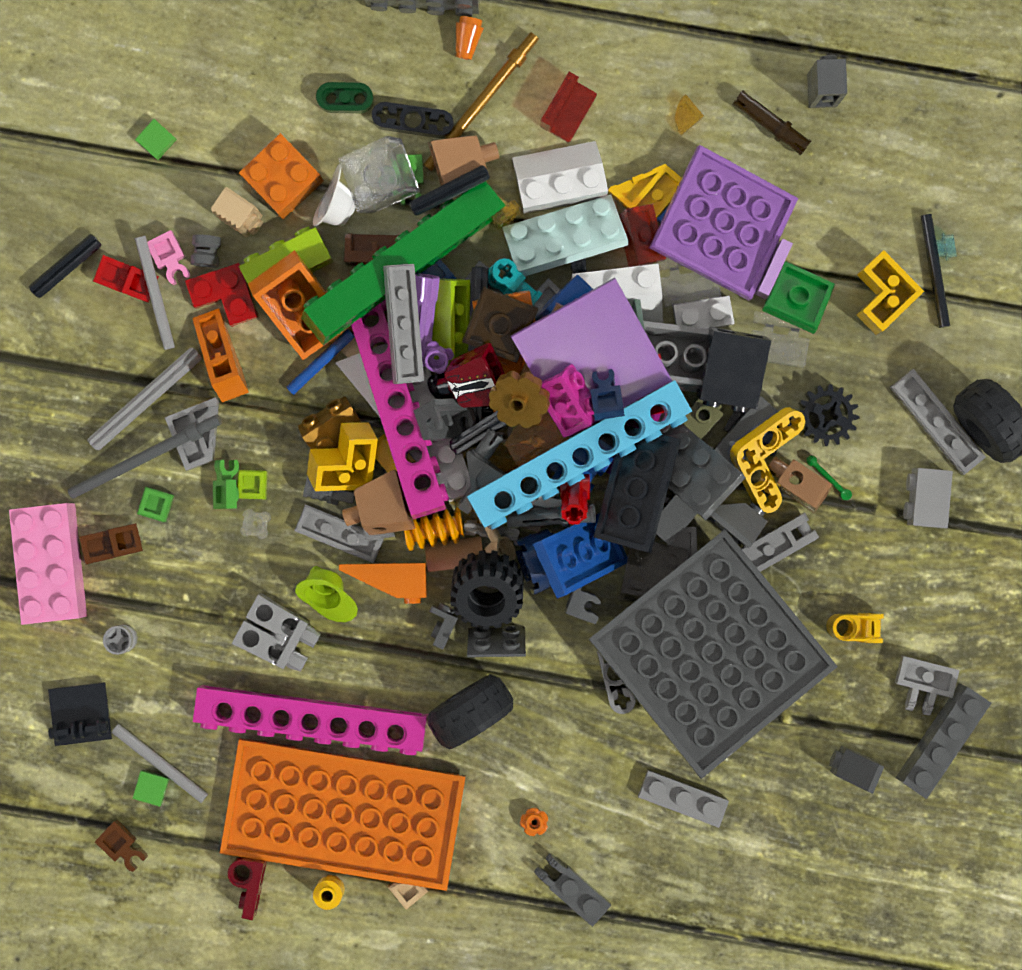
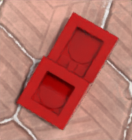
M102 255L92 282L149 303L150 295L143 270Z

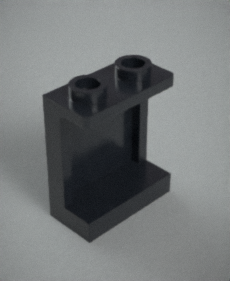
M710 327L708 333L710 343L701 387L697 389V397L703 400L702 404L710 407H720L721 403L731 405L732 410L748 412V408L757 409L772 341L766 336Z

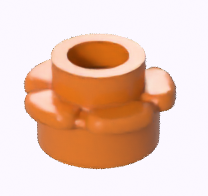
M530 808L521 816V827H524V832L529 836L542 835L548 828V816L538 808ZM532 820H537V824L533 825Z

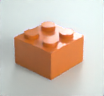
M281 133L239 172L243 179L282 220L324 181L315 168Z

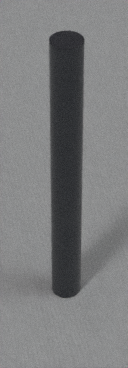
M926 214L920 217L939 328H945L951 325L932 214Z

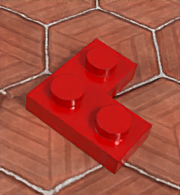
M240 263L185 280L195 309L222 300L231 327L259 318L248 284L239 268Z

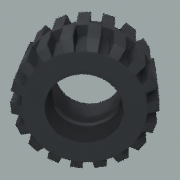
M480 550L478 555L474 553L468 554L467 560L462 558L453 571L450 603L454 607V613L456 616L461 615V620L464 623L471 622V626L475 628L480 625L483 626V629H489V626H494L496 629L500 628L503 622L509 624L512 622V617L516 618L519 614V609H522L523 572L521 568H518V563L515 560L509 561L508 555L503 554L500 556L498 551L492 550L491 553H486L485 550ZM480 586H491L498 589L499 591L495 593H483L476 590L475 588Z

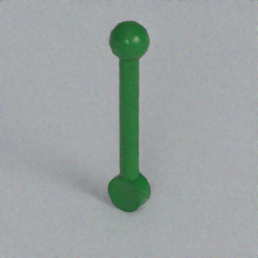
M809 455L806 458L807 465L813 466L840 492L842 500L851 499L852 492L844 489L817 463V458L814 455Z

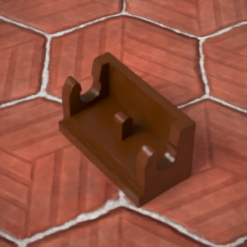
M345 234V264L347 266H357L363 262L366 265L373 260V254L380 248L386 246L388 249L396 243L394 240L399 235Z

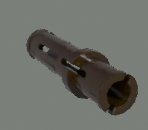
M742 90L737 96V100L733 102L732 105L734 107H737L773 134L777 142L781 140L797 152L798 155L801 156L811 143L810 139H807L791 127L792 123L790 121H783L747 94L745 90Z

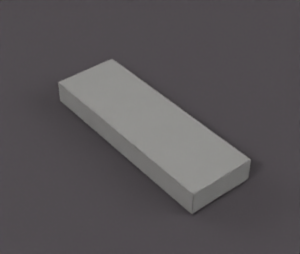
M308 505L304 506L294 530L371 563H375L384 539L366 541L362 527L355 524L347 526L343 519Z

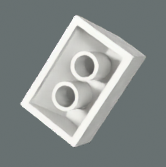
M596 141L512 158L523 214L586 202L607 196L608 194L603 163Z
M659 264L572 274L571 280L578 274L593 289L616 278L631 307L634 299L641 301L643 321L663 323Z

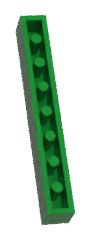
M485 181L461 193L462 195L456 200L452 198L444 202L439 207L440 211L434 216H431V214L424 216L417 223L418 227L412 232L408 230L402 232L394 240L396 242L388 249L386 246H383L372 256V261L366 265L362 262L355 266L349 272L351 276L343 282L341 279L334 281L326 289L328 292L320 298L316 295L308 300L303 306L305 309L301 319L321 344L325 345L386 300L383 266L414 264L415 274H422L501 216L506 205L490 185Z

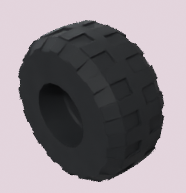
M977 379L956 396L953 408L958 421L967 434L987 455L999 463L1013 462L1022 455V407L1007 390L991 379Z
M489 674L456 693L428 713L427 724L441 746L453 749L474 738L504 718L513 710L514 699L501 678Z

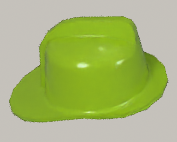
M314 566L311 568L306 580L300 581L296 585L295 593L298 598L310 605L325 618L335 622H348L357 616V605L344 592L343 581L336 572Z

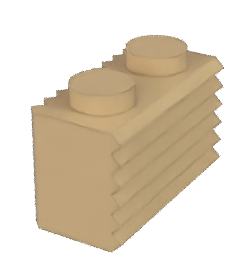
M228 187L224 188L211 207L212 212L221 222L229 225L230 228L238 231L244 237H249L250 234L255 235L262 226L263 221L261 218L263 215L259 210Z

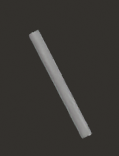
M146 236L134 238L164 350L175 348Z
M120 724L113 729L112 734L197 801L202 803L208 796V793Z

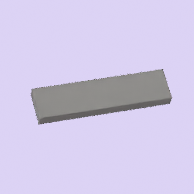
M414 264L383 266L393 384L423 382L424 374Z
M911 369L889 387L961 475H965L986 458L914 369Z

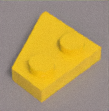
M666 164L652 169L650 172L642 173L632 177L631 180L611 186L608 189V193L650 227L671 202L682 178Z

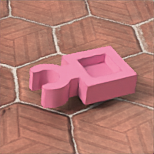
M170 230L147 242L158 269L161 270L167 267L166 277L171 284H177L174 279L176 271H182L185 278L190 277L189 270L179 263V260L185 258V255L173 231Z

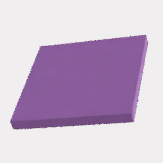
M699 145L694 151L649 248L731 292L751 300L798 198Z
M616 278L607 281L511 335L532 374L542 381L561 373L567 366L573 364L576 370L583 376L585 385L591 393L590 389H595L592 373L597 371L598 378L606 380L609 377L608 369H612L615 374V386L620 385L623 407L672 382L669 373Z

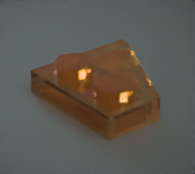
M547 411V413L543 414L540 423L530 428H524L518 423L505 441V446L517 467H520L568 440L569 437H563Z

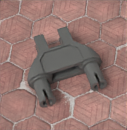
M488 428L487 433L476 449H471L466 454L471 485L458 503V508L467 514L471 511L472 506L466 496L507 474L491 463V456L504 438L498 433L494 437L495 431ZM547 467L546 473L549 476L553 470ZM526 477L524 481H521L520 487L525 494H532L536 490L537 484L533 478ZM505 491L497 493L494 498L495 505L500 509L507 508L511 503L510 495ZM539 498L533 500L531 503L533 504L537 502Z

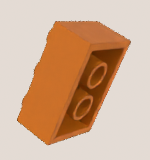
M294 250L249 282L248 286L252 296L302 360H304L324 345L321 344L301 319L305 309L303 306L312 297L317 295L320 298L327 292Z

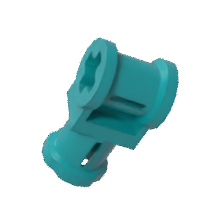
M499 259L489 268L488 284L505 295L529 290L532 305H534L543 294L540 290L536 292L524 281L526 277L518 271L516 264L510 259ZM501 269L505 272L502 279L498 276Z

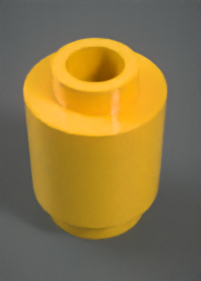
M327 875L321 878L313 891L315 904L324 910H331L337 907L345 891L342 880L334 875ZM324 891H330L333 896H327Z

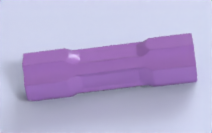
M415 274L422 355H424L427 351V344L432 341L435 305L438 298L440 278L439 276L429 274Z

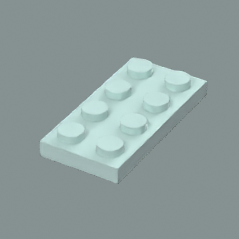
M611 194L502 227L512 260L516 264L518 271L524 276L628 245V238Z

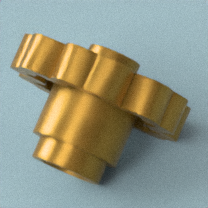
M509 371L506 374L500 375L496 385L492 387L489 393V406L491 409L498 411V420L506 423L508 426L515 427L519 423L524 428H530L533 425L539 424L543 414L547 413L550 406V393L546 389L541 388L542 380L530 372H524L522 375H519L515 371Z

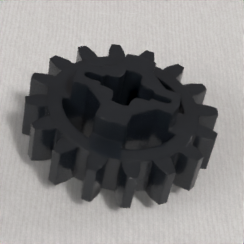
M832 384L827 385L825 391L819 385L815 387L816 394L811 391L805 393L808 401L800 400L798 402L803 407V410L799 412L805 418L804 427L806 430L802 436L806 437L811 434L813 436L812 444H816L820 439L822 440L823 447H827L830 440L836 446L840 444L839 437L844 440L850 438L847 433L848 430L856 431L857 427L852 424V421L860 419V416L853 414V410L858 408V404L851 405L849 403L853 395L850 394L844 397L842 395L843 387L838 388L834 392ZM820 397H830L824 405L815 403ZM841 404H842L843 407H844L846 417L843 416L842 413H841V410H840V405H841ZM830 409V416L833 417V420L825 422V416L821 413ZM809 414L812 415L814 418V428L811 425ZM831 426L840 428L835 434H825Z

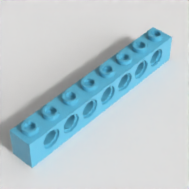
M674 380L625 407V416L604 419L466 497L483 527L485 528L490 525L493 530L507 522L505 516L516 511L520 515L533 507L531 502L540 496L545 501L559 493L557 487L565 482L572 486L585 478L583 472L593 467L596 472L611 464L608 458L619 453L623 457L636 450L637 448L634 444L640 440L645 439L648 443L661 436L660 429L670 424L673 429L688 420L686 415L692 412ZM654 405H658L664 410L665 415L660 422L654 421L650 416V410ZM629 419L636 421L639 425V431L635 436H629L624 430V425ZM602 434H608L613 438V447L608 451L602 450L598 444L599 437ZM577 448L584 449L588 454V460L584 465H577L573 461L572 455ZM552 462L558 463L562 468V475L557 480L550 479L546 473L548 465ZM525 477H531L536 481L537 487L532 494H525L521 490L520 484ZM501 491L507 492L511 497L510 505L504 509L498 508L494 502L496 494Z

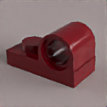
M237 857L229 866V881L236 887L247 889L246 892L242 891L238 908L243 909L242 919L253 921L257 915L267 861ZM237 866H247L250 870V876H240L237 873Z

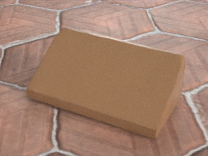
M481 537L459 539L458 544L451 540L445 546H443L442 542H437L436 547H432L430 543H427L425 545L427 572L455 569V566H458L462 558L467 560L468 554L474 553L478 555L479 551L483 550Z

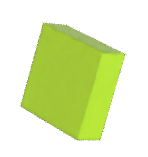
M238 470L237 488L239 490V499L266 500L267 471Z

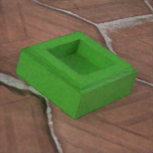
M153 119L135 140L153 157L159 160L177 139Z
M145 487L137 514L166 522L174 495Z
M141 770L133 799L160 807L164 800L169 778Z

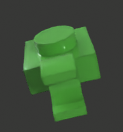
M224 460L215 461L214 468L217 480L213 481V509L237 508L239 490L236 486V480H232V478L239 470L238 460H229L228 470L224 467Z

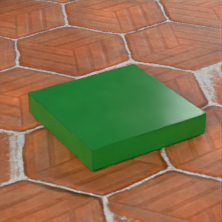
M785 261L762 311L815 334L835 283Z

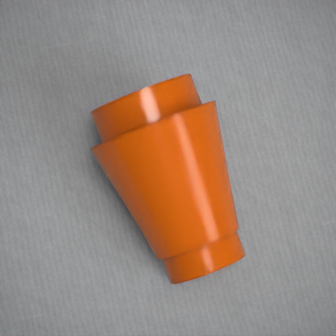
M460 16L459 22H456L455 57L472 60L484 29L481 27L482 20Z

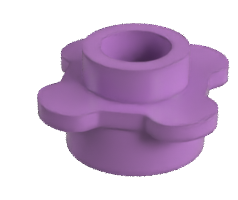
M431 341L427 344L426 353L422 355L423 366L438 374L444 373L448 361L453 359L454 353L452 349H445L439 346L438 342ZM438 355L439 359H434V356Z

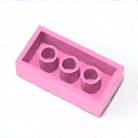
M75 503L10 509L9 515L21 625L87 617Z

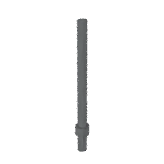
M216 414L200 423L193 422L185 426L184 431L69 488V496L74 499L188 441L194 442L204 437V433L222 425L221 418Z

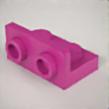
M573 364L567 366L561 373L542 381L541 388L546 389L550 393L548 412L563 437H567L594 424L596 420L594 418L591 393L585 385L583 376L576 370Z

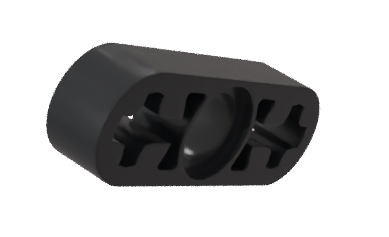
M380 102L372 110L373 122L380 130L445 138L454 127L453 117L445 110L390 102ZM387 109L389 115L398 117L397 111H402L400 114L401 125L397 126V120L388 118L386 123H382L381 118L377 115L383 114V111ZM410 113H417L421 117V123L415 128L408 127L405 124V118ZM425 115H430L429 120L431 122H439V119L443 117L445 118V123L449 124V126H444L443 131H438L437 125L428 124L429 130H425Z

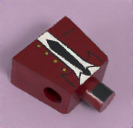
M491 343L477 347L451 361L445 371V377L437 381V388L442 396L453 393L459 406L463 408L489 406V393L492 387L496 385L499 376L505 374Z

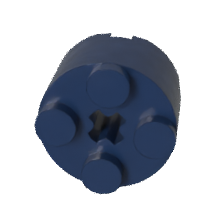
M548 529L514 540V545L521 548V550L516 551V555L526 582L531 580L534 587L529 588L533 595L551 589L547 575L533 546L534 543L553 535V532H550Z

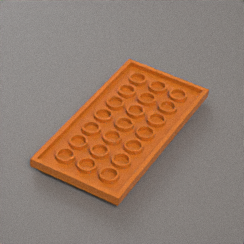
M240 738L220 854L447 891L466 775Z

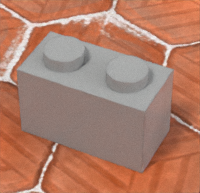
M926 468L912 469L911 474L909 473L906 479V490L910 491L909 502H906L904 505L903 515L904 519H907V525L948 529L953 471Z

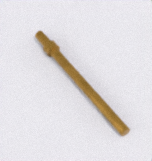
M530 32L517 49L513 48L507 56L508 60L444 139L458 138L464 133L516 67L520 68L527 60L526 55L539 40L535 34ZM430 155L423 166L432 172L435 166Z

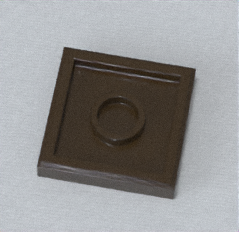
M483 286L462 342L476 348L486 343H491L497 356L517 363L521 353L511 335L533 323L538 307Z

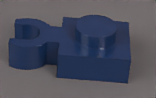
M608 369L609 377L606 380H600L597 371L592 373L595 389H590L595 420L625 416L620 385L615 386V374L612 369Z

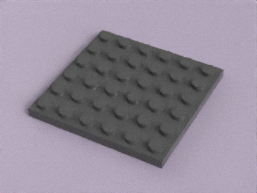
M723 530L588 639L700 779L705 777L838 667L726 530Z

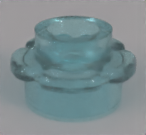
M942 233V239L936 240L939 257L945 256L946 261H949L948 258L957 257L954 235H944Z

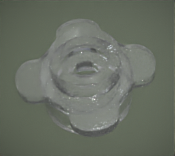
M252 509L245 510L243 512V526L240 529L241 534L245 537L253 535L259 539H265L269 534L267 525L271 520V515L266 511L257 513ZM255 521L258 522V526H257V527H254V526H253V523H254Z

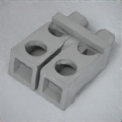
M260 593L257 595L246 616L247 619L243 621L232 644L275 664L281 669L287 666L290 669L301 671L308 657L295 650L299 641L314 648L321 633L309 625V620L302 618Z

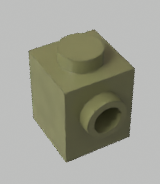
M698 398L690 407L692 412L686 415L688 420L682 424L702 439L724 414L720 411L721 405L720 407L706 406L702 404L703 400Z

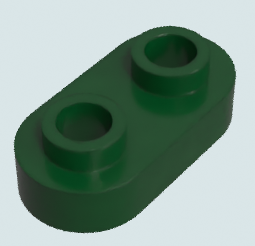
M327 82L322 84L316 92V100L319 107L327 113L361 114L369 111L374 103L373 93L370 87L364 83ZM329 95L336 96V101L334 103H328L326 101ZM358 95L365 97L364 102L361 104L355 102V98Z

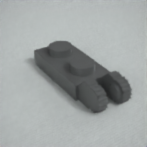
M549 853L546 860L561 874L554 880L544 869L537 867L534 871L535 875L593 927L611 907V903L570 866L566 867L554 855Z

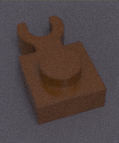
M117 819L95 841L114 862L122 857L125 867L131 872L138 868L132 862L133 856H138L142 861L148 857L143 849L132 846L137 838Z

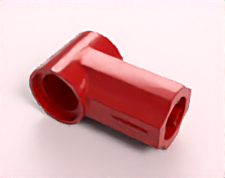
M583 474L585 478L572 486H569L568 482L560 485L562 519L568 521L569 524H580L583 519L587 518V500H590V474Z

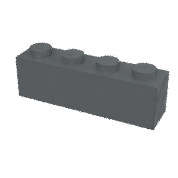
M958 684L953 698L949 697L895 778L927 799L992 703L969 687Z

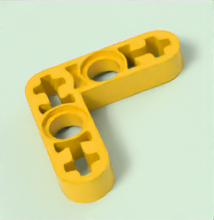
M790 407L783 408L738 440L730 450V458L734 467L746 477L742 482L752 502L766 513H772L780 507L782 495L764 459L798 435L805 426L804 415ZM790 417H793V418L791 419V424H792V425H791V426H787V425L790 423L789 418H790ZM772 431L773 438L771 442L763 445L762 438L764 434ZM745 449L748 450L746 452V457L749 461L752 462L750 464L746 460L742 459L744 456L743 451ZM756 470H761L760 480L756 483H751L752 474ZM761 490H764L766 493L770 494L768 496L769 501L767 503H764L767 499L765 494L761 492Z

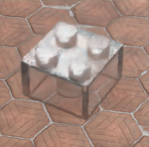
M385 136L338 158L358 213L372 214L420 193L401 138Z

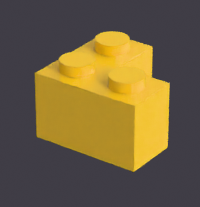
M883 250L857 274L876 296L856 315L877 335L898 318L924 290Z
M369 422L341 423L338 448L310 449L307 475L314 491L355 490L372 481L378 438Z

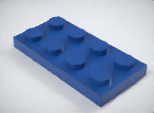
M600 513L596 514L595 523L589 522L572 525L533 544L537 557L543 566L549 584L557 599L629 563L622 545L594 538Z

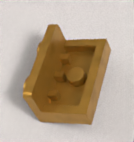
M346 396L340 399L332 400L326 405L325 409L317 414L305 417L301 424L298 425V429L310 449L338 448L341 423H362Z

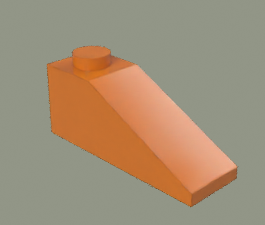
M218 308L192 318L211 385L222 403L249 393L240 362L220 309Z
M426 563L339 564V571L395 598H404V604L421 603V598L427 597Z

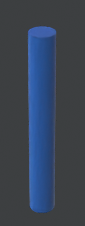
M349 328L344 331L286 386L293 395L296 394L355 338L354 333Z

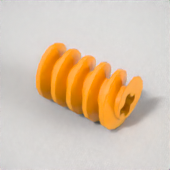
M455 507L454 516H451L448 509H445L442 518L436 512L432 513L430 520L427 516L420 517V521L414 519L415 529L404 531L409 551L414 550L415 542H417L420 549H424L426 540L429 541L432 547H436L438 538L443 546L448 544L450 536L455 544L459 543L460 535L464 537L461 512L458 507Z

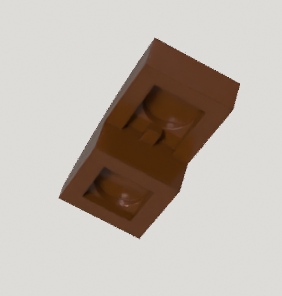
M137 523L79 537L86 565L143 551Z

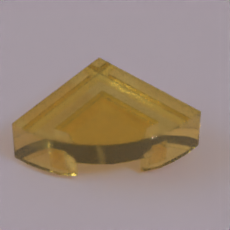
M686 94L679 101L675 111V124L681 136L704 117Z

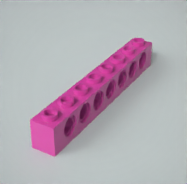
M385 300L351 326L408 508L414 520L445 510L444 501L450 499L445 484H438L436 474L441 472L436 456L430 457L427 446L432 445L431 440H423L414 414V410L419 408L420 405L418 401L412 402L410 392L415 391L413 383L393 384V379L390 381L381 379L383 371L392 369L388 322L384 313L387 311ZM369 316H377L379 318V322L373 327L364 325L366 318ZM379 342H384L388 345L387 350L382 354L373 352L374 345ZM393 397H404L405 402L403 406L392 408L389 404ZM403 423H410L414 426L412 433L407 436L400 435L398 428ZM412 450L422 452V458L417 463L407 461V455ZM421 477H427L431 480L430 487L425 491L415 488L416 481Z
M201 685L197 687L193 722L201 723L200 728L216 730L218 726L229 727L230 732L246 733V729L257 730V735L274 737L275 733L286 734L285 738L289 740L301 741L304 736L314 738V742L319 744H331V740L343 741L342 746L359 748L360 744L371 745V750L387 752L389 747L400 749L399 753L416 755L417 751L422 752L424 748L428 714ZM221 703H228L231 706L232 715L230 717H224L220 714L219 705ZM250 706H255L260 710V720L253 721L248 717L247 710ZM278 710H284L289 714L288 724L283 725L277 722L275 714ZM306 714L315 715L318 719L317 727H307L304 723V716ZM336 717L343 718L347 724L346 730L343 732L336 731L332 727V720ZM364 721L372 722L375 726V733L373 735L363 734L360 724ZM392 725L401 726L404 730V736L400 739L392 738L388 732L389 727Z

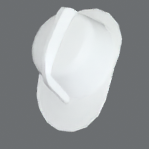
M338 164L328 190L316 209L313 218L314 226H318L321 222L343 226L355 211L356 198L354 193L339 181L341 164Z

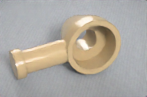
M485 527L484 529L491 541L484 548L486 553H491L494 550L498 551L500 556L503 554L508 555L509 561L515 560L516 552L512 541L508 537H501L497 528L491 530Z

